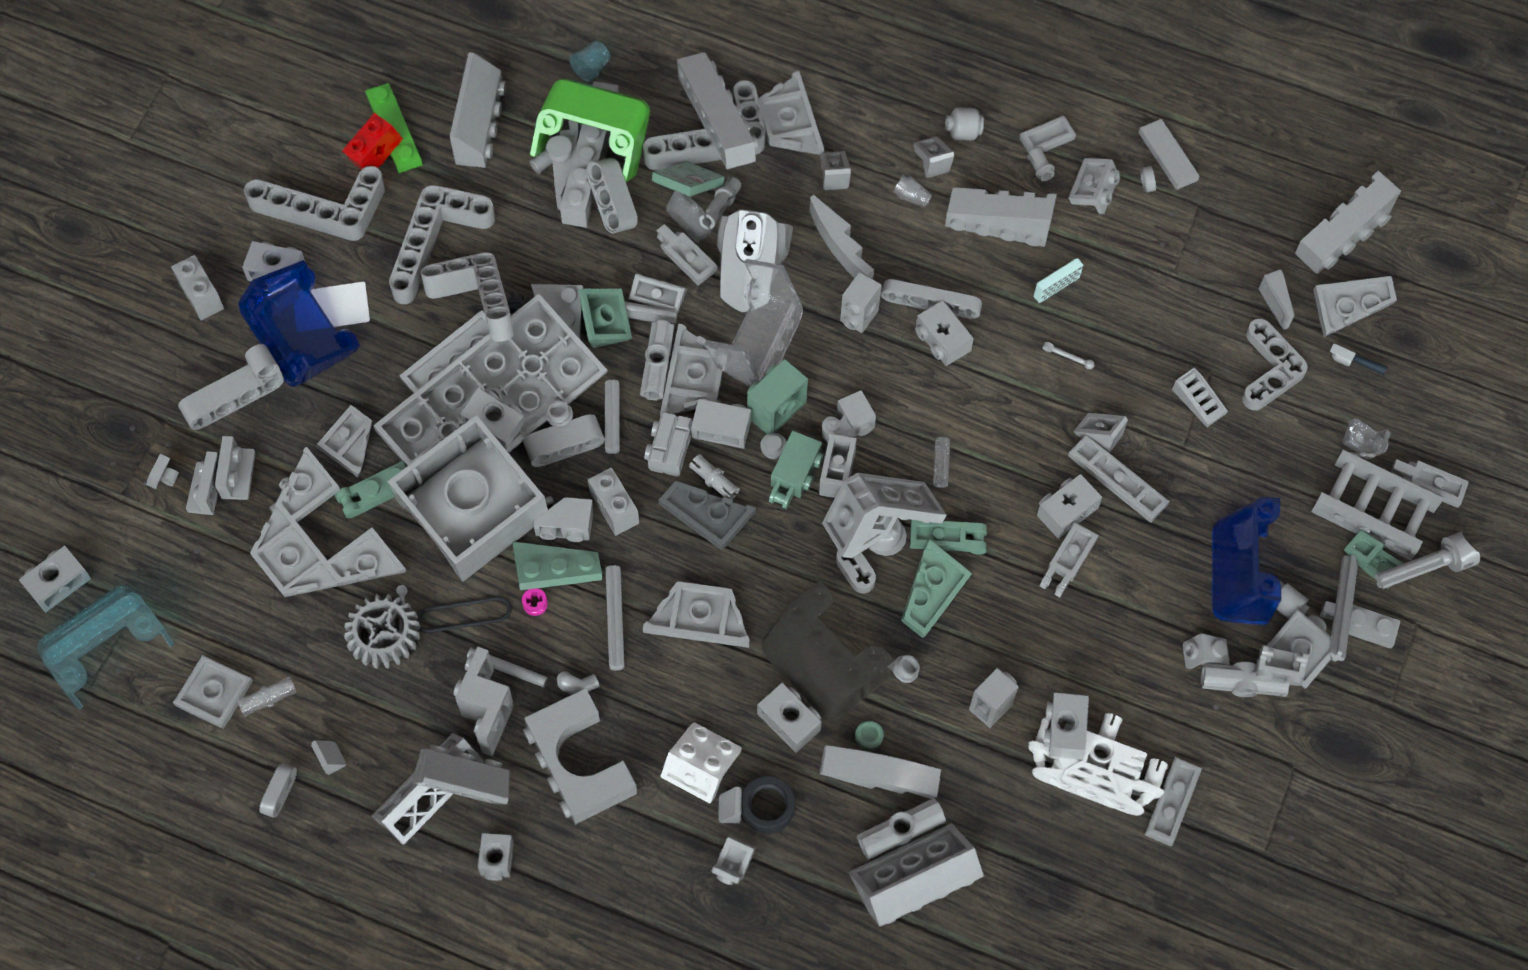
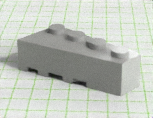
M1378 171L1372 176V181L1367 188L1362 185L1356 190L1355 195L1349 200L1347 206L1342 203L1336 208L1329 218L1330 221L1324 219L1300 241L1295 254L1316 274L1324 268L1329 270L1338 261L1339 256L1342 254L1348 255L1355 248L1359 240H1367L1374 232V228L1377 226L1383 227L1391 219L1390 212L1401 190L1381 172Z
M953 188L945 227H950L956 231L974 232L981 236L999 237L1005 241H1018L1027 243L1030 246L1045 247L1057 194H1047V198L1035 197V193L1024 192V196H1011L1009 191L988 194L983 189Z

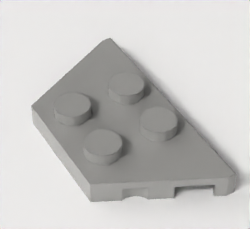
M796 71L784 84L780 82L773 87L771 92L765 93L758 98L769 146L820 155V153H824V147L800 72Z
M678 324L660 416L663 412L677 415L695 410L699 399L706 400L712 398L718 400L726 352L717 346L710 345L700 335L696 337L687 331L686 326L683 324Z
M677 581L670 590L668 597L659 604L655 614L643 625V633L749 648L750 640L746 634L733 591L729 588Z

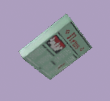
M686 161L653 172L652 181L685 195L693 196L724 185V176Z

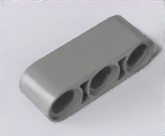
M609 158L590 162L586 170L587 178L606 230L610 233H617L635 228L638 221L637 213L618 161Z
M585 415L571 420L564 426H552L531 433L523 439V444L531 465L541 467L595 449L604 443L605 438L596 416Z

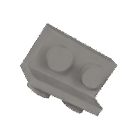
M1084 158L1069 196L1071 204L1093 205L1099 214H1105L1107 206L1111 203L1115 185L1119 183L1120 179L1119 171L1116 169L1113 160Z
M222 436L215 487L222 499L248 500L256 453L254 449L238 447L233 436Z
M207 451L205 461L196 463L186 505L188 513L214 514L218 490L215 487L219 462L217 452Z

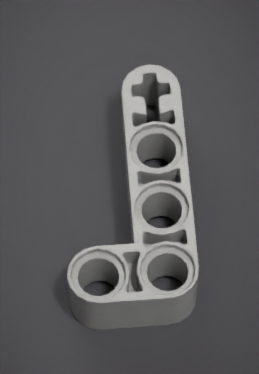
M259 344L253 346L246 352L245 359L248 365L180 401L178 407L191 429L198 430L276 390L283 384L284 378L280 368L266 345Z

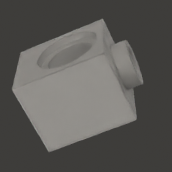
M482 833L478 869L481 875H485L484 878L488 880H502V877H510L514 847L511 835ZM501 853L503 858L500 862L496 864L488 862L492 854Z

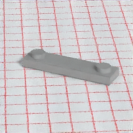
M1085 435L1069 451L1068 457L1150 523L1169 504V500L1089 436Z

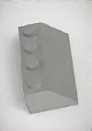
M468 53L450 140L456 165L485 168L487 158L491 159L493 153L491 140L492 137L495 138L497 135V123L495 121L496 117L501 116L502 102H500V98L505 96L506 81L502 80L501 70L474 53Z
M952 823L849 872L869 914L879 926L892 923L897 918L911 911L919 910L924 905L936 899L944 898L949 893L963 886L971 885L974 881L984 877L975 848Z

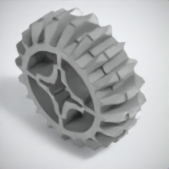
M376 594L374 602H370L368 598H365L366 605L364 607L356 604L355 609L358 613H349L348 617L351 622L345 623V629L348 632L344 634L345 640L349 642L347 644L349 651H354V658L357 660L362 658V663L366 666L372 661V665L376 669L381 662L384 663L385 668H389L390 661L393 660L399 665L401 663L400 656L409 659L410 654L407 649L416 650L417 646L414 641L420 640V634L417 630L421 628L420 623L416 621L418 618L417 614L411 611L410 604H403L402 599L399 597L392 601V597L387 594L384 600H381L380 596ZM397 617L404 621L402 634H399L397 629L394 628ZM363 628L371 634L368 646L361 641Z

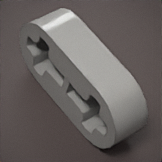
M838 550L836 563L851 587L858 593L870 592L875 586L876 575L864 555L859 553L854 556L853 566L849 560L843 561L844 557H842ZM858 571L862 577H869L868 584H865L863 581L858 583Z
M281 763L277 767L261 801L260 813L273 818L278 816L295 781L296 767Z

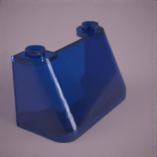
M304 260L253 279L239 300V309L243 318L260 344L267 346L278 364L285 382L291 387L305 383L354 354L360 347L354 333L347 329L340 330L339 332L336 331L311 293L315 285V274Z
M1261 497L1219 519L1213 527L1212 611L1215 617L1221 621L1267 625L1282 601L1281 583L1278 578L1272 574L1259 573L1258 537H1267L1269 533L1268 525L1275 522L1280 515V498Z

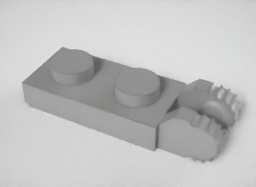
M1075 522L1050 562L1040 587L1046 589L1050 585L1054 574L1057 573L1064 577L1055 590V595L1061 597L1069 582L1075 578L1099 535Z

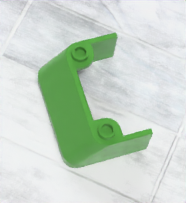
M567 78L560 79L553 84L537 117L530 156L535 157L546 149L545 146L549 141L550 135L560 131L564 119L611 131L609 138L611 149L616 154L626 156L623 176L625 182L637 175L650 115L649 106L640 98Z

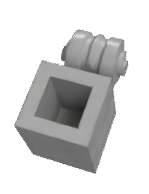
M862 390L838 400L837 414L841 420H838L836 417H827L822 423V438L828 442L830 434L852 438L857 435L864 436L875 428L876 415Z

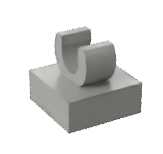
M162 454L159 455L148 476L146 485L156 489L159 482L162 481L166 485L173 487L179 472L167 468L170 458Z

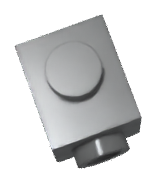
M1199 634L1183 643L1186 668L1193 669L1204 663L1230 665L1227 640L1224 638Z
M728 836L717 864L713 866L711 872L717 874V879L723 883L732 885L734 882L738 884L744 878L756 847L735 837Z

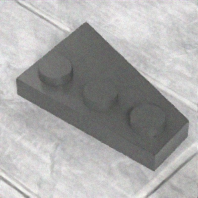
M675 481L659 499L660 506L721 551L756 513V507L750 505L743 506L734 503L732 499L726 497L722 499L707 494L705 490Z

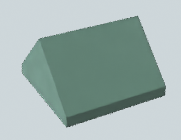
M622 289L578 290L588 340L593 348L632 339Z

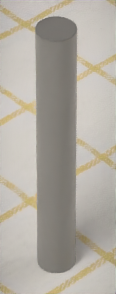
M470 648L467 654V658L471 654L474 655L476 649ZM490 655L494 669L543 688L546 686L548 677Z

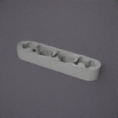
M890 279L884 281L881 291V297L888 302L925 310L943 300L955 316L974 319L979 317L982 308V301L977 297Z

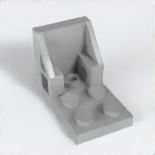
M856 473L843 481L822 524L842 557L853 558L886 537L897 518L901 520H919L924 523H943L946 513L925 482Z

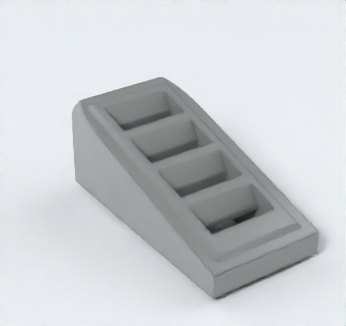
M1277 270L1264 276L1259 291L1280 326L1285 330L1289 328L1294 312L1282 270Z
M1196 368L1191 369L1175 381L1172 390L1206 427H1209L1227 414V409ZM1196 391H1199L1200 394L1197 395L1196 397H1194V396L1192 395V394H1194ZM1204 399L1208 401L1202 406L1199 404ZM1213 406L1216 410L1207 415L1205 411Z

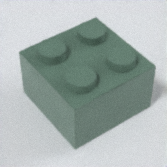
M785 359L778 365L774 364L766 373V377L760 382L756 381L747 391V409H751V421L766 434L777 432L807 403L808 378Z

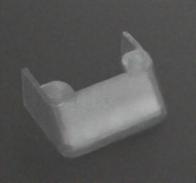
M746 259L744 263L752 278L744 290V297L749 305L748 312L731 345L706 340L704 345L718 369L750 387L756 381L760 382L766 377V373L774 364L778 365L782 361L801 321L803 309L784 265Z

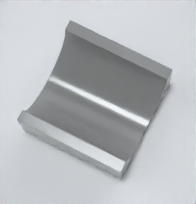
M477 415L388 481L397 502L402 508H406L424 528L462 582L534 528V520L548 510L544 495Z

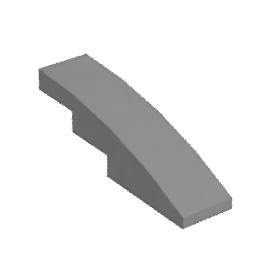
M569 120L570 130L560 131V136H565L571 141L572 155L563 162L552 160L558 209H560L580 134L579 122Z
M815 195L810 197L809 212L832 254L854 278L860 272L873 280L874 269L861 259L862 247L850 238L851 225Z
M826 745L823 751L820 774L870 789L879 787L900 794L910 792L933 799L938 795L941 769L890 756Z

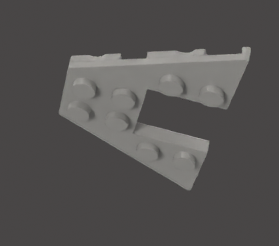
M305 447L295 471L291 473L286 488L282 490L275 504V509L268 523H265L259 540L255 542L250 552L262 570L284 597L405 573V567L373 528H370L327 561L299 526L298 521L340 491L336 482L310 450Z

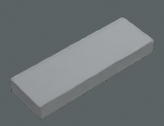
M1162 119L1139 129L1141 138L1176 190L1198 181L1199 174Z
M1177 757L1174 758L1162 788L1164 794L1157 801L1145 836L1172 847L1201 773V767Z

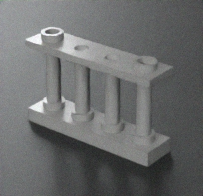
M1343 450L1335 463V466L1342 470L1330 495L1321 493L1311 512L1355 534L1362 530L1384 544V548L1412 560L1423 542L1415 536L1427 510L1434 513L1441 504L1443 497L1437 495L1431 489L1422 488L1362 459L1356 453ZM1352 474L1367 481L1355 507L1340 501V497ZM1377 486L1392 493L1380 519L1365 513L1366 507ZM1402 498L1417 505L1405 531L1390 525Z

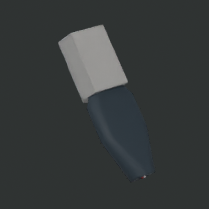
M1336 343L1333 344L1330 350L1333 360L1348 367L1353 360L1383 376L1388 368Z

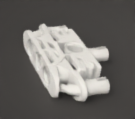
M1106 713L1098 735L1087 731L1083 760L1049 756V747L1044 746V735L1050 719L1043 718L1036 740L1028 742L1029 749L1033 753L1034 762L1036 763V768L1032 772L1037 779L1136 816L1144 813L1142 807L1145 804H1149L1154 798H1160L1164 794L1160 786L1168 767L1167 763L1161 761L1156 771L1159 759H1150L1144 781L1139 780L1147 753L1115 741L1119 726L1122 723V719L1116 715L1111 726L1113 714ZM1066 724L1063 730H1071L1073 726ZM1098 749L1103 750L1107 754V758L1097 757L1094 751ZM1045 760L1053 764L1051 768H1045ZM1131 794L1140 796V798L1137 801H1134L1130 797Z

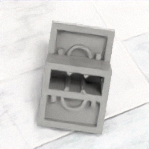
M477 647L475 654H471L467 659L465 665L467 672L464 679L457 682L454 696H456L455 699L461 716L477 721L474 732L476 733L482 753L493 756L513 710L514 703L508 686L490 680L494 668L489 651Z

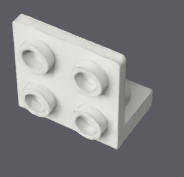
M692 723L668 753L661 777L711 803L716 796L723 775L738 757L742 748L705 727Z

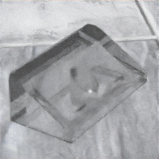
M674 191L666 211L698 243L711 234L710 227L705 229L699 222L704 211L690 196Z

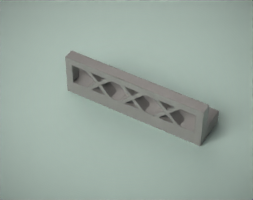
M452 733L439 746L446 748V754L457 757L458 752L464 753L466 751L468 754L475 756V762H484L466 740ZM414 773L372 815L380 825L386 827L403 845L452 795V793L433 788L428 790L429 787L413 784ZM422 795H431L430 806L426 810L417 811V800ZM402 816H410V826L401 834L393 825Z

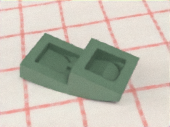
M1362 530L1359 531L1344 550L1349 556H1356L1358 566L1374 579L1375 574L1403 564L1383 551L1384 544Z

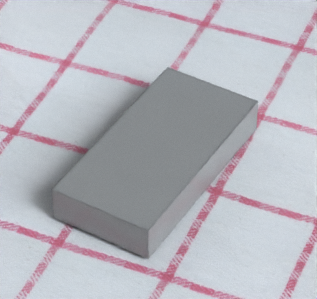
M1061 116L1020 133L1019 139L1028 153L1035 148H1041L1045 152L1074 140L1076 133L1065 116Z

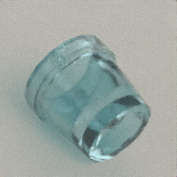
M593 41L570 56L572 69L585 81H592L598 77L599 72L610 60L608 49L599 41Z

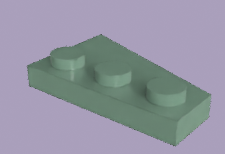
M930 539L926 541L901 619L904 624L922 638L927 635L972 574Z
M513 542L520 590L602 580L598 552Z

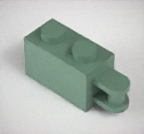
M795 431L791 432L771 474V487H773V490L769 497L770 503L777 502L783 505L782 508L787 509L793 496L801 498L804 490L809 491L814 480L813 470L815 467L819 469L825 454L821 452L822 442Z

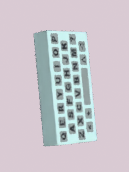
M1078 258L1074 259L1039 281L1036 285L1034 298L1041 303L1079 279L1083 267Z

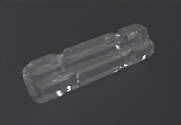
M948 437L936 438L933 481L935 487L945 488L948 486L950 439Z

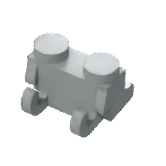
M1263 645L1260 648L1259 658L1257 659L1256 677L1263 680H1273L1274 676L1285 678L1284 683L1301 686L1309 654L1293 653Z

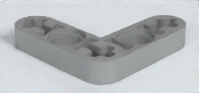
M1264 319L1253 320L1249 324L1246 336L1249 342L1274 368L1246 388L1242 401L1251 410L1262 409L1300 382L1308 368L1306 361ZM1255 329H1256L1257 331L1263 330L1264 333H1263V334H1261V333L1255 334L1254 331H1255ZM1270 347H1281L1283 354L1274 355L1270 351ZM1297 366L1299 368V371H1290V367L1295 368ZM1277 378L1282 383V386L1273 388L1269 385L1268 379ZM1262 389L1264 390V392H1263V393L1261 394V396H1260V399H1257V398L1251 399V398H1250L1251 395H1254V396H1255V395L1259 394Z

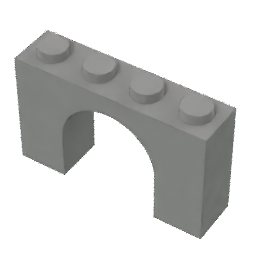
M586 688L524 718L527 727L523 729V732L530 745L535 743L539 751L535 753L537 761L542 769L547 767L551 775L547 778L548 783L554 794L560 793L563 801L559 804L566 818L571 816L574 823L577 824L637 794L636 784L624 761L595 775L582 777L566 771L558 760L561 746L571 735L600 722L598 710Z

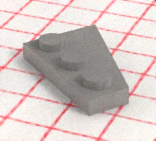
M1391 276L1316 285L1313 289L1324 337L1397 301Z

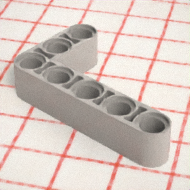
M740 81L734 86V105L739 106L741 118L747 121L751 136L755 135L758 143V150L755 151V154H759L765 148V127L756 88L750 81ZM706 129L651 137L643 144L644 163L652 170L668 168L686 161L698 164L722 160Z
M372 166L365 167L360 171L344 205L262 180H251L244 187L249 207L254 212L353 241L359 240L366 233L385 192L381 171Z
M436 185L427 186L422 190L389 280L393 298L397 303L408 304L415 299L422 280L421 269L428 264L443 221L480 229L490 228L494 224L495 213L493 203L488 197Z
M487 252L430 264L421 269L420 273L427 297L441 298L478 289L491 339L502 342L513 337L514 329L493 254Z

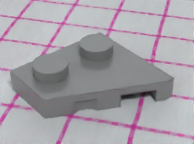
M350 405L317 443V448L359 478L371 432L372 420Z

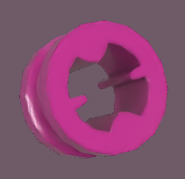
M528 589L522 596L524 610L529 615L538 616L547 609L546 594L541 589ZM533 597H538L539 601L542 600V602L537 603V607H532L531 603H527L532 602Z

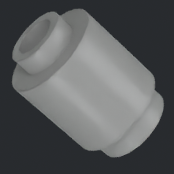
M1281 581L1276 584L1266 597L1271 601L1270 605L1288 619L1297 610L1305 614L1310 608L1306 605L1309 599L1287 583L1285 585Z

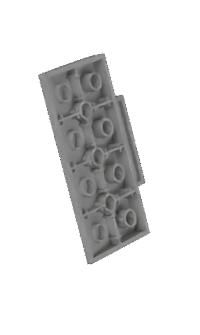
M538 294L511 315L514 335L509 340L498 342L491 339L485 314L481 310L400 375V379L413 394L373 426L375 431L406 466H409L465 424L461 420L460 413L478 388L484 392L490 390L500 398V402L506 406L509 404L516 406L522 411L521 415L524 416L525 424L508 449H505L509 453L523 442L527 435L534 433L547 422L546 412L551 403L555 401H563L566 404L571 403L603 377L608 370L543 297ZM491 412L488 414L487 419L489 421H497L500 419L501 414Z

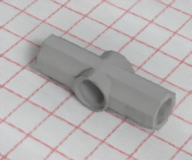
M664 320L652 322L649 344L645 352L646 362L640 395L648 400L657 401L663 398L667 372L670 367L669 359L675 327ZM656 358L662 359V361L660 362H654L652 360Z
M1239 662L1233 666L1204 663L1202 666V689L1232 691V694L1239 697H1253L1257 694L1287 696L1289 684L1284 683L1285 678L1274 676L1273 680L1257 678V665L1250 662Z
M933 798L906 812L894 814L890 820L857 835V839L864 855L870 859L897 845L907 844L913 837L944 823L946 819L941 806ZM896 824H904L908 827L909 831L900 834L896 832L894 826Z

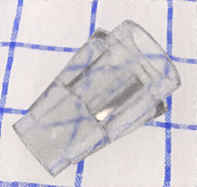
M903 175L893 193L898 195L897 198L924 208L932 197V194L911 176L908 178Z

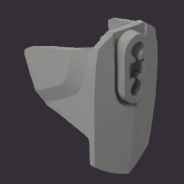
M742 209L728 217L721 216L719 218L717 247L721 255L720 297L727 304L738 311L747 312L760 308L769 302L773 280L789 253L793 226L778 223L766 212ZM750 220L755 221L756 228H749L747 222ZM751 244L754 251L748 252L745 247Z

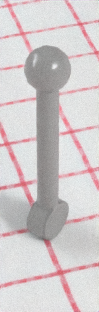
M1045 342L1043 345L1045 351L1055 352L1083 364L1086 369L1090 370L1095 365L1093 360H1084L1054 347L1050 342Z
M400 585L396 588V593L402 599L403 604H405L407 588L404 585ZM399 618L398 633L402 634L404 630V621L401 618Z

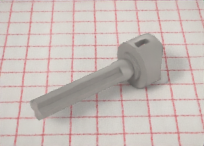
M1463 531L1443 538L1441 550L1375 574V579L1377 580V586L1384 589L1446 565L1451 570L1460 572L1478 565L1480 553L1466 541L1462 534Z

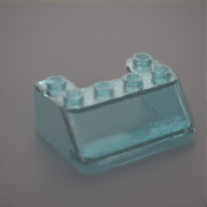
M129 585L117 586L43 636L37 644V652L43 663L79 710L84 706L74 693L85 685L87 672L78 659L125 626L140 641H149L161 634L169 647L174 645L169 634L135 589Z

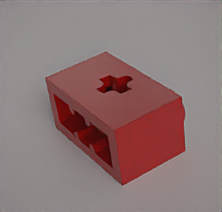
M374 113L342 152L361 170L369 166L379 168L403 138L390 123Z

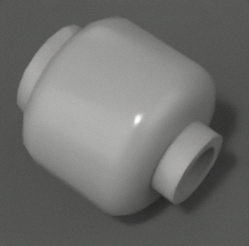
M956 107L952 111L951 116L947 115L945 128L947 131H950V135L954 140L973 141L983 132V115H980L979 111L975 108Z

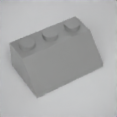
M430 745L429 749L420 750L412 781L413 784L492 804L508 803L509 770L502 769L501 762L486 759L484 764L475 762V756L462 752H458L457 757L446 754V748Z

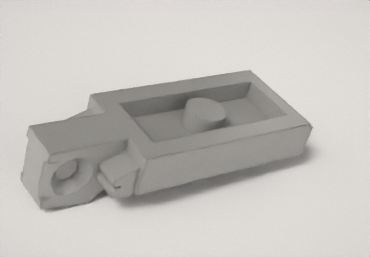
M665 224L657 229V238L662 243L661 248L664 253L698 286L717 271V265L683 232L674 234Z
M1396 459L1390 470L1391 473L1422 488L1433 490L1437 495L1443 497L1442 502L1459 508L1463 501L1469 483L1465 479L1420 461L1407 464Z
M1326 601L1322 606L1319 617L1333 621L1336 604ZM1353 605L1349 635L1392 648L1395 644L1400 620Z

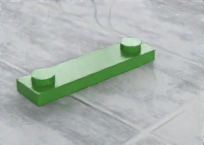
M389 83L366 90V96L373 113H376L390 123L403 138L391 153L398 173L422 166L421 158Z

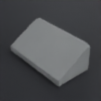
M635 274L629 299L655 307L676 310L679 313L687 288Z

